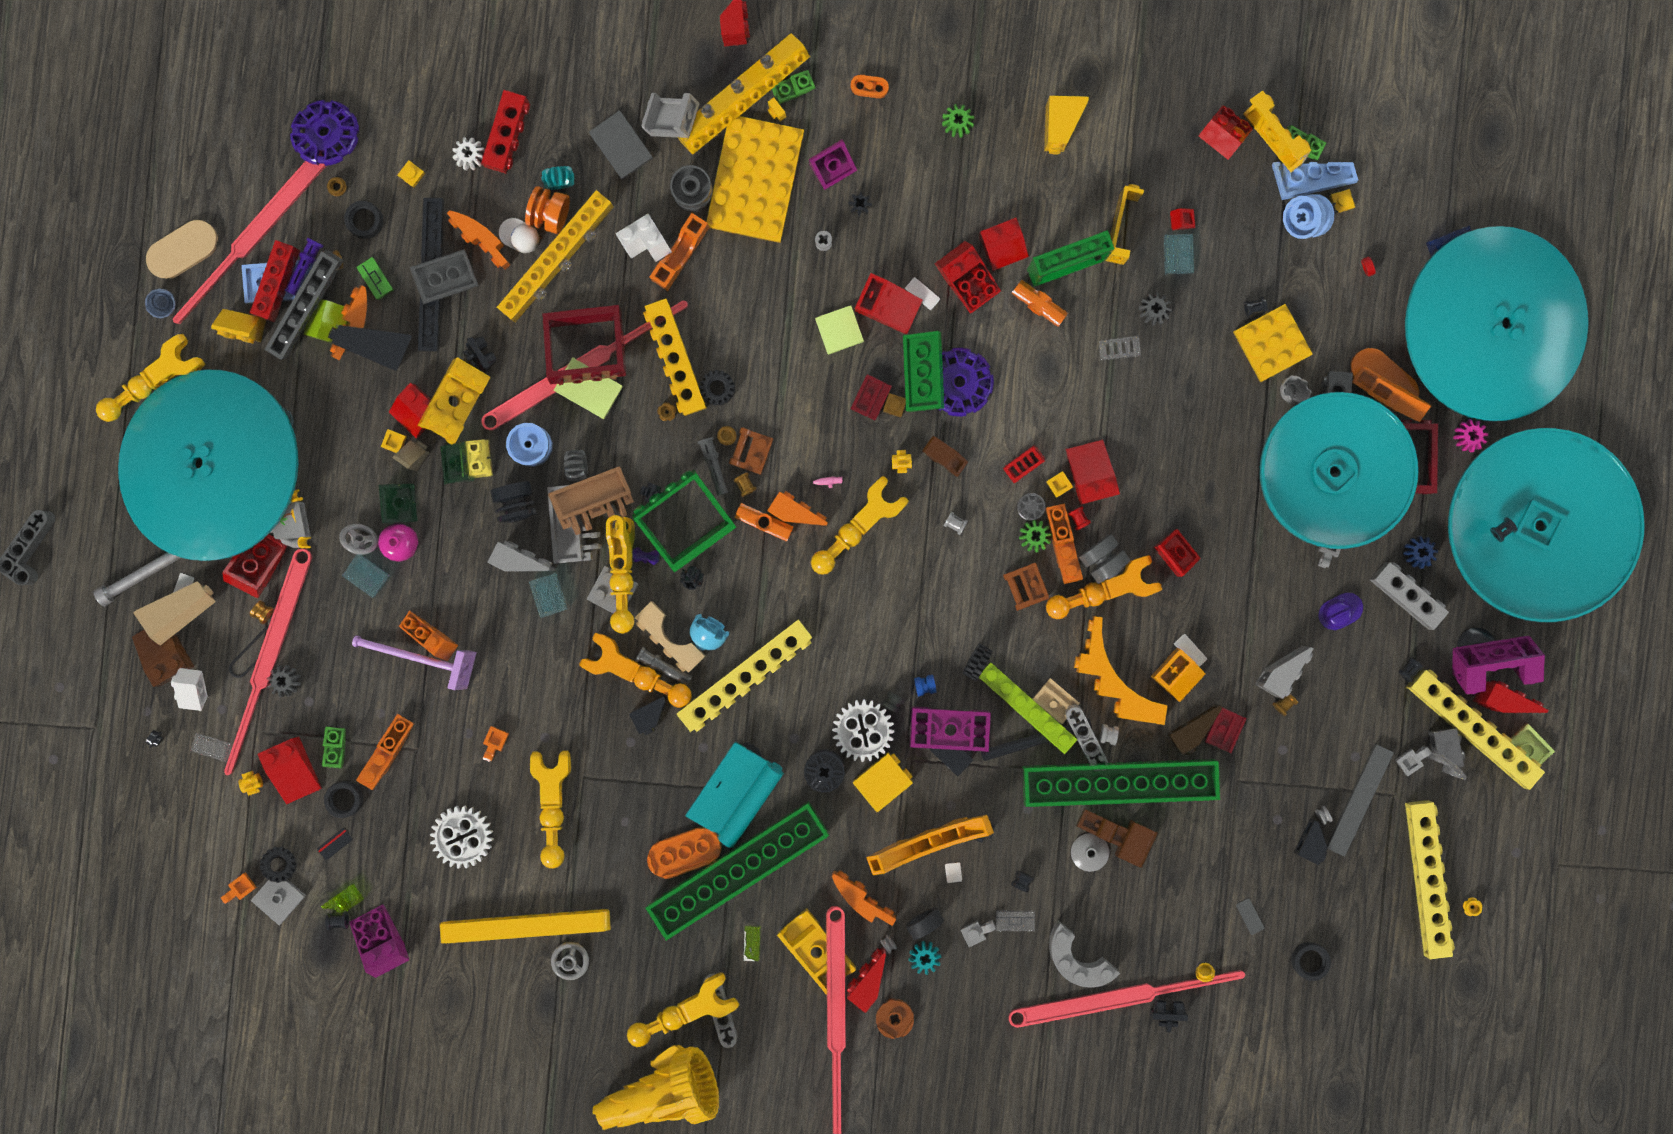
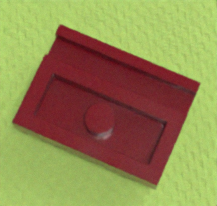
M867 374L850 409L876 421L892 386Z
M1222 708L1210 727L1204 742L1231 753L1247 718Z

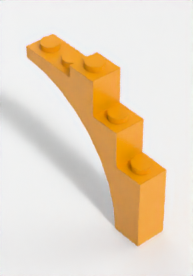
M1092 616V620H1089L1087 631H1090L1089 639L1086 638L1084 648L1087 650V654L1079 653V657H1075L1074 668H1077L1076 672L1098 675L1099 679H1095L1094 690L1097 691L1096 694L1119 698L1118 702L1116 701L1114 705L1116 717L1165 725L1167 705L1139 696L1128 688L1116 675L1104 649L1102 637L1103 618Z
M987 815L959 818L939 828L926 830L912 838L899 840L866 858L873 875L884 874L927 854L965 841L989 836L994 831Z

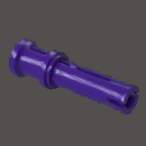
M308 237L303 252L299 254L301 259L285 289L286 292L295 296L311 263L314 264L316 261L315 257L319 249L324 246Z

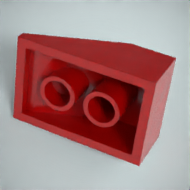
M1103 440L1065 449L1080 505L1120 494L1115 473Z
M268 534L252 548L232 557L222 572L223 580L259 598L278 566L287 545L282 544L279 539H275Z
M300 737L289 739L257 754L265 773L286 805L322 789Z

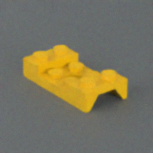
M1261 91L1250 99L1253 105L1243 115L1286 168L1293 172L1308 157L1311 152L1310 145L1300 135L1292 139L1289 130L1284 129L1280 124L1279 118L1271 113L1275 106L1273 99L1268 94L1266 95L1264 91Z
M458 357L453 359L418 426L442 436L451 445L456 443L468 415L479 395L482 394L490 376ZM450 396L457 398L458 404L456 407L449 404Z
M806 908L777 933V936L827 995L826 932ZM819 947L822 950V954L819 957H814L811 954L812 948ZM845 954L846 977L856 971V966Z

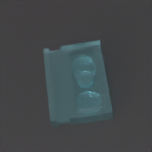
M1193 234L1164 236L1165 274L1194 273Z
M359 554L355 556L345 573L342 574L344 578L372 598H375L378 591L381 590L391 576L369 559Z
M556 573L529 581L540 618L568 610Z

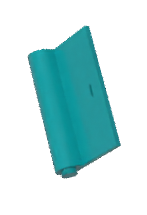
M734 742L685 816L713 833L715 832L718 835L719 841L725 846L734 848L783 776V768L779 764L771 763L739 743Z

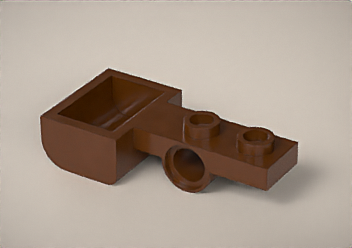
M1083 809L1076 824L1077 827L1117 845L1118 848L1115 855L1140 868L1143 867L1158 835V832L1133 820H1130L1127 828L1087 809Z

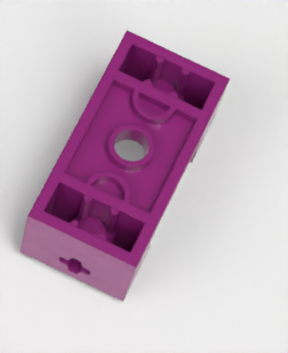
M1530 636L1453 648L1452 674L1466 694L1486 691V671H1496L1504 668H1512L1524 685H1532L1544 682L1545 655Z
M912 706L910 746L914 748L989 752L991 713L987 710L960 711ZM949 724H953L956 727V732L953 735L945 733V727Z

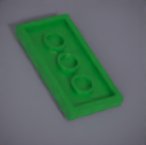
M933 331L903 335L906 411L916 412L943 409L944 387L941 332Z

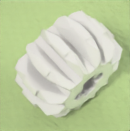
M471 137L469 142L466 138H463L462 144L459 141L456 142L459 148H453V152L456 153L453 159L457 161L456 164L459 167L463 166V169L467 171L469 166L472 170H475L476 164L479 167L482 166L479 160H482V154L485 152V149L481 148L482 144L480 141L475 142V139ZM469 151H471L472 155H469V157H467L466 153H469Z

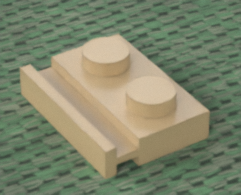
M1051 678L1032 698L1061 724L1067 719L1065 715L1067 707L1073 704H1080Z

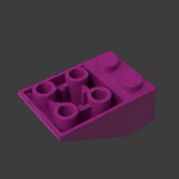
M383 904L349 922L365 973L377 978L409 961L404 942Z

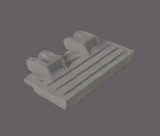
M569 485L547 487L548 494ZM548 496L554 564L592 560V552L584 553L583 550L601 549V544L586 545L585 538L600 537V532L582 534V531L587 530L580 515L575 518L581 529V534L576 535L572 526L563 530Z

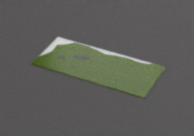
M745 926L744 961H759L760 927Z

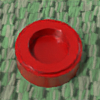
M1369 256L1363 258L1361 264L1365 274L1368 277L1375 275L1376 270Z

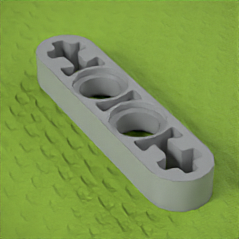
M1074 704L1068 706L1065 711L1066 718L1089 763L1097 764L1094 758L1096 755L1100 761H1103L1102 763H1108L1081 707ZM1075 710V712H1078L1077 716L1080 721L1077 723L1075 718L1071 716V711ZM1086 726L1088 732L1085 735L1078 734L1077 730L1079 727ZM1090 742L1096 744V748L1093 751L1086 750V745ZM1096 769V770H1094V771H1103V770H1107V769H1102V770Z
M714 973L709 974V975H707V976L705 977V979H707L708 977H711V976H713V975H715V974H714ZM723 985L715 989L716 991L720 990V992H716L717 996L721 997L722 1000H727ZM731 1013L726 1015L728 1023L725 1025L720 1024L717 1017H713L721 1045L726 1048L733 1047L737 1041V1032ZM731 1027V1029H728L729 1036H733L731 1043L728 1040H724L726 1032L725 1030L721 1032L720 1029Z

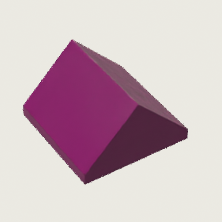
M843 140L838 141L809 159V165L824 190L857 171Z

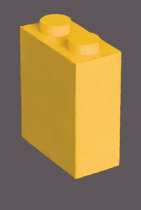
M887 752L853 780V784L876 812H879L913 784L911 780L913 776L906 768L903 770L899 766L901 761L894 753L890 755Z

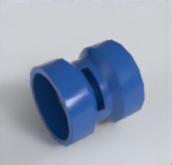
M933 674L927 675L926 678H914L918 697L924 696L925 693H937Z

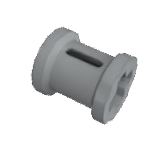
M820 231L815 236L817 249L827 251L832 247V236L829 232ZM820 238H827V244H820Z
M951 511L943 526L950 527L960 535L968 520L959 518Z

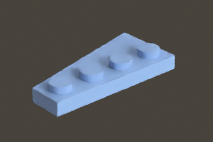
M1280 162L1272 163L1282 200L1350 185L1358 181L1353 162H1328L1327 164L1309 162V164H1302L1293 172H1290Z

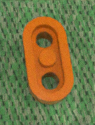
M857 75L851 80V90L857 96L883 98L889 90L888 82L881 77ZM863 84L864 87L862 89H858L857 85ZM881 86L883 90L878 92L876 87Z

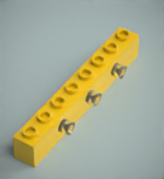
M792 33L789 34L699 109L696 113L689 138L677 137L692 155L805 62L810 55L804 45Z
M596 190L497 308L516 323L536 298L542 301L547 295L544 289L561 269L566 272L572 266L569 259L586 240L591 243L596 238L597 234L594 230L614 208L612 203Z

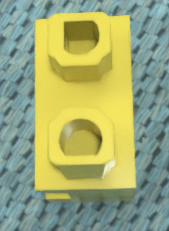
M489 440L466 441L469 476L473 478L493 476L491 459H487V457H491Z

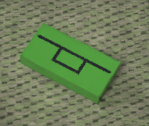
M373 257L356 267L377 300L394 291Z

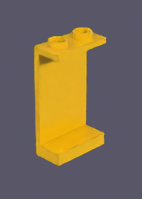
M1129 184L1119 194L1110 235L1115 249L1106 259L1108 262L1124 265L1129 259L1130 250L1116 248V242L1126 199L1138 202L1144 193V190L1139 189L1140 187L1137 185Z

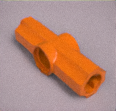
M1023 280L1019 282L1012 292L1020 301L1027 304V307L1038 316L1045 317L1057 327H1059L1068 314L1060 306L1052 302V299L1040 290L1037 291Z
M743 503L740 504L735 515V519L786 542L794 528L792 525ZM762 517L769 519V525L766 528H762L759 525V520Z

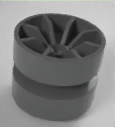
M687 165L679 168L673 174L670 189L679 207L688 212H699L711 203L713 186L708 174L702 168Z
M1112 534L1095 543L1078 557L1085 567H1090L1095 563L1098 565L1090 573L1098 584L1117 575L1131 561L1124 550L1112 554V551L1119 544Z

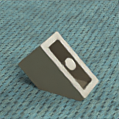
M410 440L392 458L407 469L418 471L430 452L426 450L427 446L421 441L415 442Z

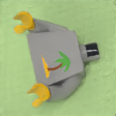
M299 489L294 490L286 512L270 533H274V538L280 539L282 544L292 548H311V546L307 545V540L311 539L305 505L303 502H297L303 500V498H298L297 493L300 491Z

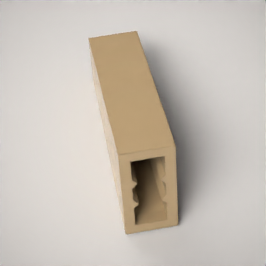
M197 581L133 613L148 636L157 644L162 645L216 601L212 597L214 593L209 586H203Z

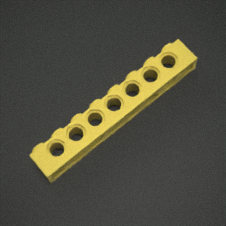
M798 619L677 713L678 717L690 732L694 729L698 732L705 726L704 721L709 717L713 720L720 715L719 710L722 707L729 708L736 702L734 700L735 697L739 694L743 697L751 691L749 687L753 683L760 684L766 679L764 676L769 671L774 673L781 667L780 662L784 659L787 662L797 655L795 653L797 649L801 647L803 650L812 643L810 639L813 637ZM789 636L796 638L797 644L795 647H789L786 644V639ZM772 649H780L782 656L779 659L773 658L771 655ZM758 660L766 662L767 667L765 670L757 669L756 662ZM742 672H749L751 674L749 682L742 681ZM732 683L736 686L734 694H729L726 691L727 684ZM713 695L720 697V705L715 706L711 703ZM697 707L705 709L706 714L704 717L696 715Z
M1420 670L1413 678L1414 681L1412 683L1409 682L1406 687L1449 725L1457 728V731L1521 787L1530 790L1545 773L1541 769L1542 765L1533 758L1530 760L1526 756L1527 752L1519 746L1515 747L1510 743L1512 739L1504 733L1500 734L1496 730L1497 726L1489 720L1486 722L1481 718L1482 713L1466 705L1468 702L1462 696H1456L1452 693L1453 689L1447 683L1438 681V676L1433 671ZM1433 684L1436 690L1431 695L1428 689ZM1448 697L1450 699V705L1448 707H1445L1443 705V701L1445 698ZM1461 710L1465 713V717L1462 720L1458 718V713ZM1475 723H1478L1480 726L1477 733L1473 731ZM1490 736H1493L1494 743L1490 746L1488 744V738ZM1508 748L1510 755L1504 758L1503 751ZM1522 761L1524 769L1519 771L1517 765Z
M1429 800L1405 803L1424 956L1429 959L1453 957L1452 951H1454L1455 947L1450 937L1452 924L1448 920L1450 906L1445 896L1447 885L1443 880L1445 867L1443 862H1441L1440 856L1443 850L1438 840L1440 828L1436 824L1438 810L1434 802ZM1423 817H1426V818H1427V823H1426V825L1421 826V825H1420L1421 819H1422ZM1428 836L1429 843L1423 845V839ZM1431 855L1432 861L1426 865L1425 859ZM1434 875V881L1428 884V877ZM1436 894V900L1433 903H1431V895ZM1436 913H1438V914H1439L1438 920L1435 921V922H1433V921H1432L1433 915L1436 914ZM1441 932V938L1435 941V935Z

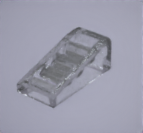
M1139 336L1099 341L1100 359L1110 360L1140 356ZM1129 342H1133L1134 352H1130ZM1121 343H1125L1126 353H1122ZM1107 344H1109L1110 355L1106 354ZM1114 344H1117L1118 354H1114Z

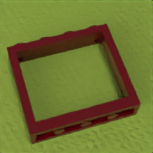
M619 305L542 313L546 376L550 385L559 384L561 386L564 383L570 382L579 384L588 380L598 382L605 378L617 379V377L626 376L622 313ZM614 321L617 364L553 371L552 327Z
M1400 420L1406 430H1428V485H1417L1415 494H1436L1438 424H1431V420H1421L1419 423H1412V420Z

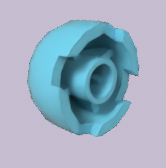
M702 614L696 615L690 627V636L695 646L700 650H715L721 647L729 636V632L723 630L725 626L710 616L705 619L701 618Z

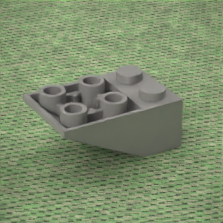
M506 540L504 542H497L487 562L503 571L509 572L555 571L556 569L552 567V562L544 558L536 559L534 558L536 554L526 549L519 550L517 544Z
M1301 646L1267 666L1255 685L1275 697L1282 699L1285 696L1287 697L1293 689L1291 685L1294 680H1298L1302 675V667L1311 660L1313 648Z

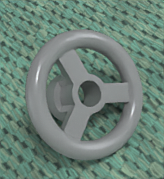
M350 524L344 527L339 535L342 546L354 554L363 555L371 553L378 545L376 533L368 526L362 524ZM355 529L365 531L369 535L363 536L358 534ZM346 533L351 536L349 544L345 539ZM372 542L370 547L365 548L366 543Z
M565 942L554 950L551 957V966L555 974L560 978L575 980L583 976L587 971L589 956L580 944ZM570 948L569 954L564 956L562 960L557 961L558 954L563 949ZM576 949L583 956L582 968L577 964L574 957ZM571 959L573 963L569 965L566 960ZM558 967L565 971H572L574 969L577 973L565 974Z

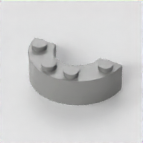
M1057 920L1050 934L1049 949L1056 968L1065 979L1082 987H1099L1113 981L1120 974L1118 969L1103 957L1092 963H1082L1076 960L1071 952V945L1075 935Z

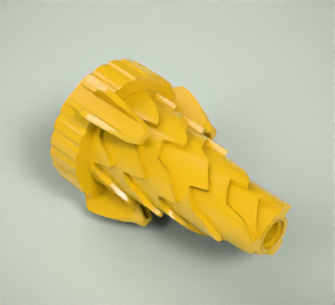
M673 1045L651 1061V1067L658 1069L653 1074L640 1078L638 1082L623 1086V1090L606 1096L600 1103L593 1106V1114L596 1115L597 1121L603 1130L616 1126H630L643 1121L646 1124L666 1120H681L684 1118L691 1124H698L716 1117L719 1109V1092L713 1069L703 1051L697 1047L684 1048L681 1045Z

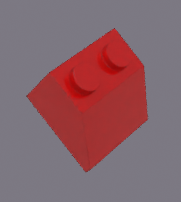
M1017 218L980 231L979 238L992 271L1029 257Z
M410 383L397 396L389 413L417 439L426 430L418 426V423L431 399L415 384Z

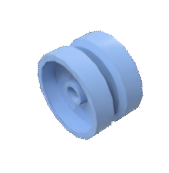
M1320 194L1298 196L1286 205L1283 212V222L1290 235L1298 239L1318 237L1325 234L1331 228L1334 222V209L1331 202Z
M522 423L515 426L510 431L506 440V448L510 457L525 466L535 467L543 464L552 452L553 443L550 435L545 429L533 423ZM530 441L532 445L530 448H527L528 442Z

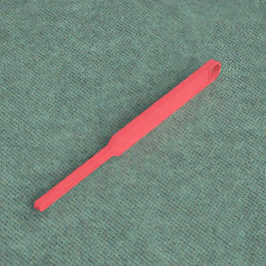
M305 161L231 244V253L174 316V323L181 324L236 260L248 256L324 170L325 164L313 165Z
M683 300L671 307L673 316L687 308L688 303ZM664 317L657 318L656 325L661 324L666 319ZM646 322L623 336L624 345L651 330V323ZM616 341L608 346L599 345L576 360L589 367L601 366L608 362L611 354L616 351ZM568 364L559 369L558 371L565 370ZM547 377L485 414L482 417L483 427L487 430L499 428L555 394L556 392L553 390L557 384L550 385ZM488 416L496 418V425L492 428L485 425V419Z
M307 549L296 550L291 560L250 679L253 689L224 770L226 775H230L234 771L261 690L269 685L270 681L267 680V677L272 676L270 671L275 668L312 560V555ZM301 551L306 552L308 555V560L303 564L297 560V555Z
M832 906L826 913L827 1047L832 1052L833 1134H841V1052L846 1047L845 914L840 907ZM839 910L841 917L836 921H832L830 919L831 912Z
M1242 970L1218 974L1209 982H1202L1197 978L1156 987L1145 983L1014 1009L1009 1013L1008 1018L1012 1026L1017 1028L1151 1002L1156 995L1243 979L1245 973ZM1016 1012L1023 1015V1021L1019 1024H1015L1011 1020L1012 1015Z

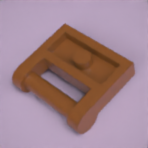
M741 427L739 431L740 437L733 458H730L728 464L761 475L773 438ZM749 436L753 440L745 463L740 462V458Z
M1036 562L1003 575L1015 599L1017 611L1049 599ZM1018 575L1029 599L1025 602L1014 578Z

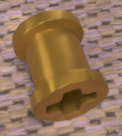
M748 472L733 480L741 490L742 497L757 490L756 486L754 487L751 483Z
M1289 694L1272 705L1279 713L1286 716V712L1299 702Z

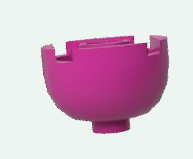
M393 524L382 530L378 545L381 553L391 561L401 562L414 556L418 546L417 534L409 526Z

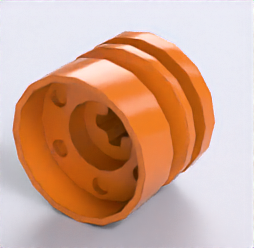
M536 186L527 203L526 225H535L539 229L544 223L546 231L558 235L562 231L568 215L569 195L555 192L551 198L550 189L543 191L542 187Z

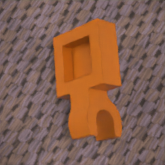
M490 726L483 742L484 745L488 746L483 759L492 761L496 750L502 751L509 733Z
M245 872L228 885L231 890L223 895L221 899L225 904L236 896L241 900L257 887Z

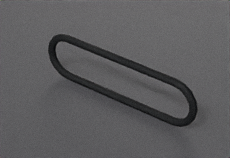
M269 626L265 627L231 662L229 672L233 677L241 678L245 676L256 665L257 659L241 675H235L232 671L233 664L255 643Z

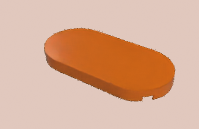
M1367 348L1359 351L1352 358L1350 367L1353 379L1361 367L1365 365L1393 384L1399 385L1419 397V388L1416 381L1382 351ZM1378 401L1390 411L1398 412L1392 409L1391 407L1385 405L1384 403Z
M698 827L655 843L647 857L648 867L652 873L661 878H673L715 862L721 853L722 843L715 832L713 833L705 827Z

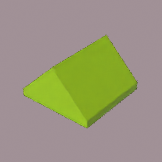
M321 299L306 325L304 335L329 342L330 338H328L332 327L335 328L336 325L348 324L347 321L342 319L343 314H341L344 306Z

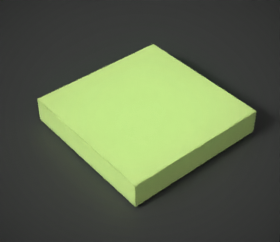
M851 305L815 318L828 355L864 342Z
M1528 723L1524 724L1511 737L1512 741L1510 743L1515 747L1519 746L1527 752L1526 756L1530 760L1533 758L1540 764L1545 762L1555 752ZM1508 748L1503 751V755L1506 758L1510 755ZM1521 761L1518 763L1517 768L1519 771H1522L1524 764Z

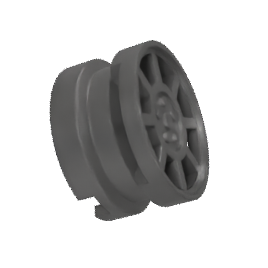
M1028 493L1019 499L1017 504L1018 513L1025 520L1038 519L1045 511V502L1040 495Z

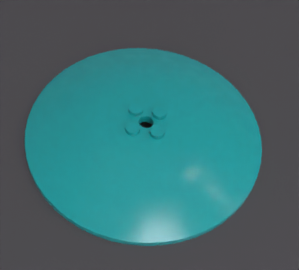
M1504 226L1480 228L1464 233L1452 239L1435 252L1426 262L1413 284L1405 318L1407 348L1413 366L1423 384L1441 403L1455 412L1470 418L1486 421H1504L1529 415L1550 403L1562 392L1574 376L1581 362L1588 334V310L1582 285L1573 267L1562 253L1536 234ZM1504 318L1509 320L1508 328L1503 327L1502 321Z
M199 370L175 377L157 388L145 399L133 415L125 431L118 463L122 498L130 517L141 533L153 544L170 554L199 561L221 560L241 554L262 541L275 528L292 499L298 475V448L289 418L282 406L265 388L242 375L223 370ZM201 458L202 466L197 468L196 461Z
M1556 428L1530 429L1511 434L1491 444L1466 468L1457 483L1450 504L1448 516L1449 541L1453 557L1462 576L1469 586L1488 604L1503 613L1524 620L1536 622L1566 621L1583 616L1601 607L1627 582L1637 564L1643 545L1644 512L1640 494L1631 475L1621 461L1603 445L1589 437L1568 430ZM1505 517H1508L1515 523L1518 531L1510 533L1504 538L1503 542H1499L1492 535L1490 529L1497 527L1503 522ZM1539 520L1544 523L1542 531L1536 529V522Z

